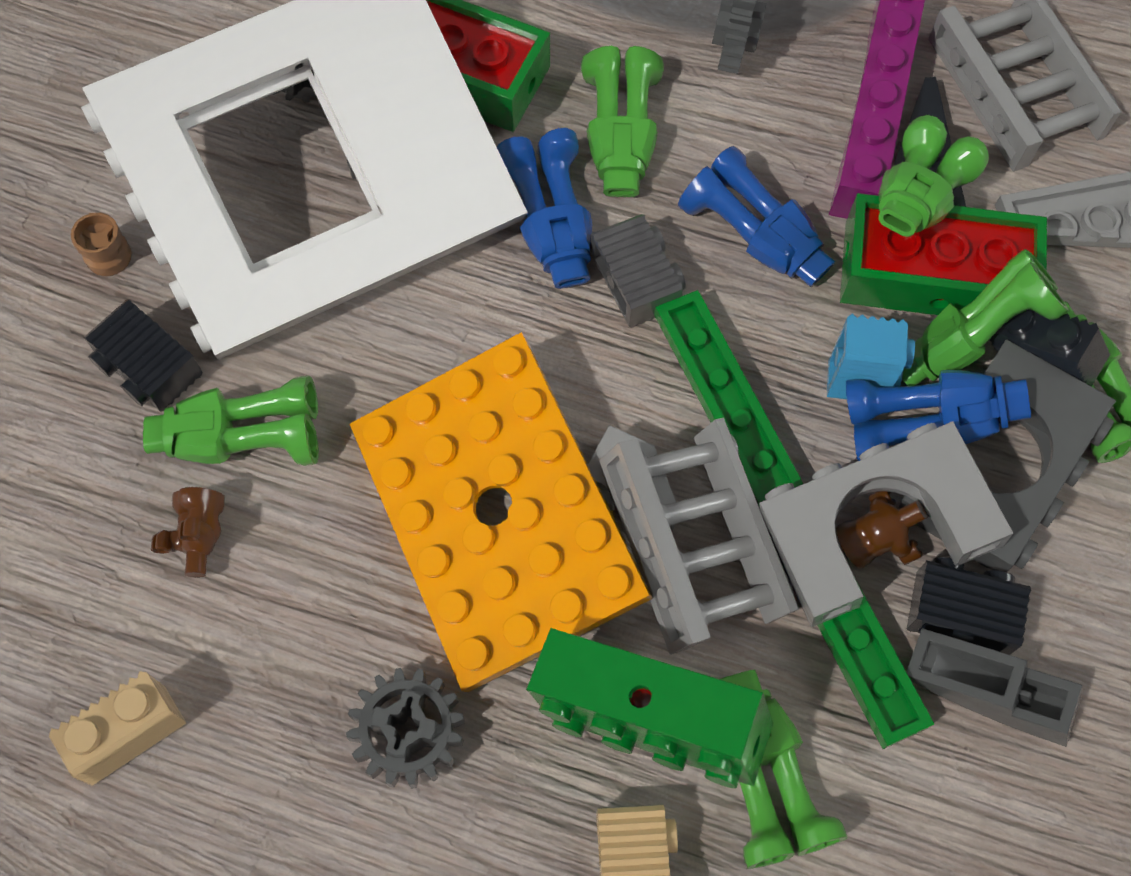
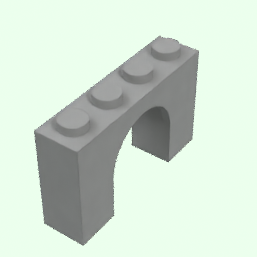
M953 421L938 428L935 423L921 426L908 434V440L891 448L887 443L876 445L863 452L859 456L860 461L843 468L840 463L826 466L813 474L812 481L796 488L792 483L781 485L765 495L766 500L760 502V511L787 577L793 585L795 594L811 628L859 608L864 596L839 547L835 533V521L841 510L850 501L863 494L874 491H890L907 496L914 501L918 500L931 518L955 566L1004 547L1013 535V531Z

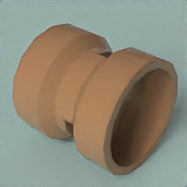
M101 212L89 213L75 222L71 229L72 243L78 253L82 255L87 267L94 274L113 276L122 272L128 266L132 255L131 248L122 235L116 221L111 216Z

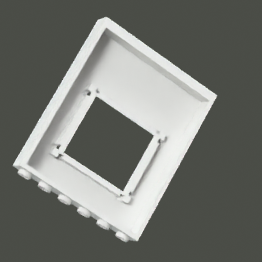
M293 0L82 87L89 101V104L81 107L94 134L104 131L112 147L103 151L116 178L126 175L133 192L125 195L137 221L141 222L147 219L155 236L147 239L148 244L160 266L169 262L177 280L170 282L169 286L180 308L183 310L190 306L198 321V324L190 327L203 353L212 350L218 360L521 222L528 213L426 0ZM302 63L303 67L295 70V66ZM308 79L372 211L253 264L188 130ZM183 112H188L189 114L182 118L179 117Z

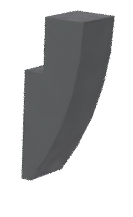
M923 628L921 629L906 672L911 682L966 709L1030 735L1067 747L1081 701L1082 684L1028 668V660Z

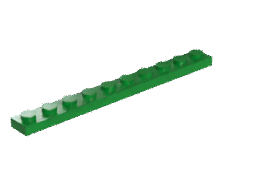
M696 290L656 306L654 316L710 423L715 419L724 418L730 434L735 438L738 445L739 458L759 509L760 502L766 500L765 495L771 490L788 483H792L795 488L803 485L804 483L700 292ZM863 594L864 597L859 608L817 626L881 748L886 749L934 725V722Z

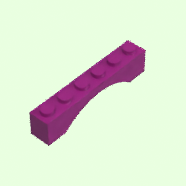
M925 0L876 1L868 35L860 87L829 211L831 216L847 219L857 193L879 196L885 171L891 169Z

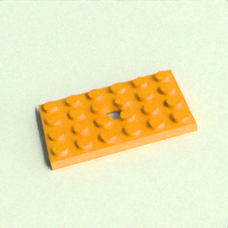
M522 332L350 423L352 432L461 691L468 693L539 657L550 628L581 636L653 599L543 371ZM501 488L506 490L512 499L507 519L493 526L481 523L476 514V504L479 497L489 489Z

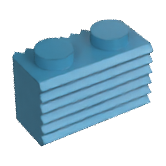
M853 313L849 315L828 360L827 397L847 399L846 380L863 379L876 387H900L903 369L911 368L915 354L914 339H907L908 323L904 319L897 322L894 318L887 321L884 317L877 320L874 316L867 319L863 314L858 318Z

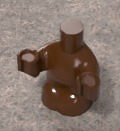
M185 487L172 494V507L179 515L177 531L162 530L154 534L151 551L159 554L170 553L172 550L183 552L186 554L185 576L194 578L205 577L207 556L213 551L215 543L221 534L219 515L224 509L225 496L218 491L201 487Z
M876 491L869 495L871 502L870 512L855 520L845 521L836 527L838 540L849 560L856 567L862 569L871 564L875 558L889 551L899 557L904 565L921 558L923 553L918 551L916 547L918 545L917 541L914 539L909 540V527L927 519V514L918 500L898 509L894 506L896 500L889 495L890 491Z

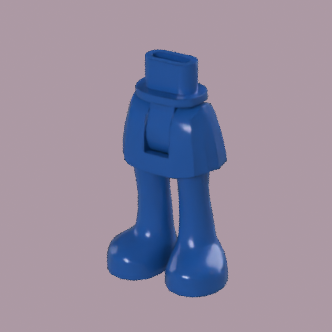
M557 128L547 132L538 142V158L547 178L555 206L546 207L537 175L535 151L530 139L523 136L505 139L497 145V149L511 179L517 186L528 212L526 214L527 219L520 226L524 241L536 260L543 264V270L546 273H551L555 288L561 289L587 283L591 279L587 264L591 261L592 218L591 213L578 204L569 173V167L579 153V142L576 133L568 128Z
M731 146L721 152L714 160L711 169L708 166L703 168L679 199L678 207L691 216L697 215L707 208L718 213L749 244L746 252L753 258L778 273L785 274L788 271L787 275L791 279L797 275L810 287H813L835 264V261L822 250L824 243L819 239L816 228L795 199H791L783 205L776 200L747 167L746 156L736 146ZM726 187L733 188L742 195L765 220L762 222L756 218Z
M941 370L939 383L922 386L876 387L863 379L846 380L847 403L850 420L854 424L857 461H860L859 456L866 450L882 443H887L889 447L903 443L908 440L907 435L912 431L930 423H935L938 428L953 421L966 445L998 433L1000 431L999 423L1001 428L1004 429L1008 428V421L1031 418L1026 379L1002 382L1001 376L992 377L977 372ZM939 408V414L871 420L878 415L895 411Z

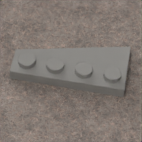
M1131 172L1000 195L995 204L997 211L1047 217V245L1131 248Z

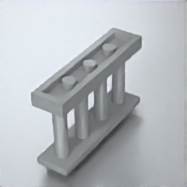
M1014 0L1010 9L971 23L963 19L955 5L939 11L928 40L1013 172L1030 165L1044 138L1082 124L1087 125L1097 141L1106 137L1122 111L1117 106L1114 96L1106 90L1053 13L1047 0ZM1019 24L1030 42L990 55L984 51L977 39ZM1041 57L1052 73L1050 76L1012 89L1007 86L999 71ZM1063 90L1075 108L1034 123L1028 118L1020 105Z
M724 418L715 419L693 437L696 443L695 446L646 457V455L642 454L637 438L618 442L599 460L638 569L653 597L650 602L670 655L687 650L711 638L707 628L709 623L759 608L764 623L768 624L799 610L794 598L793 585L784 573L739 458L737 442L730 434ZM704 464L714 490L713 493L667 505L660 502L652 477ZM722 511L733 540L684 554L678 550L670 525ZM740 559L751 588L700 603L696 599L688 577L689 574Z

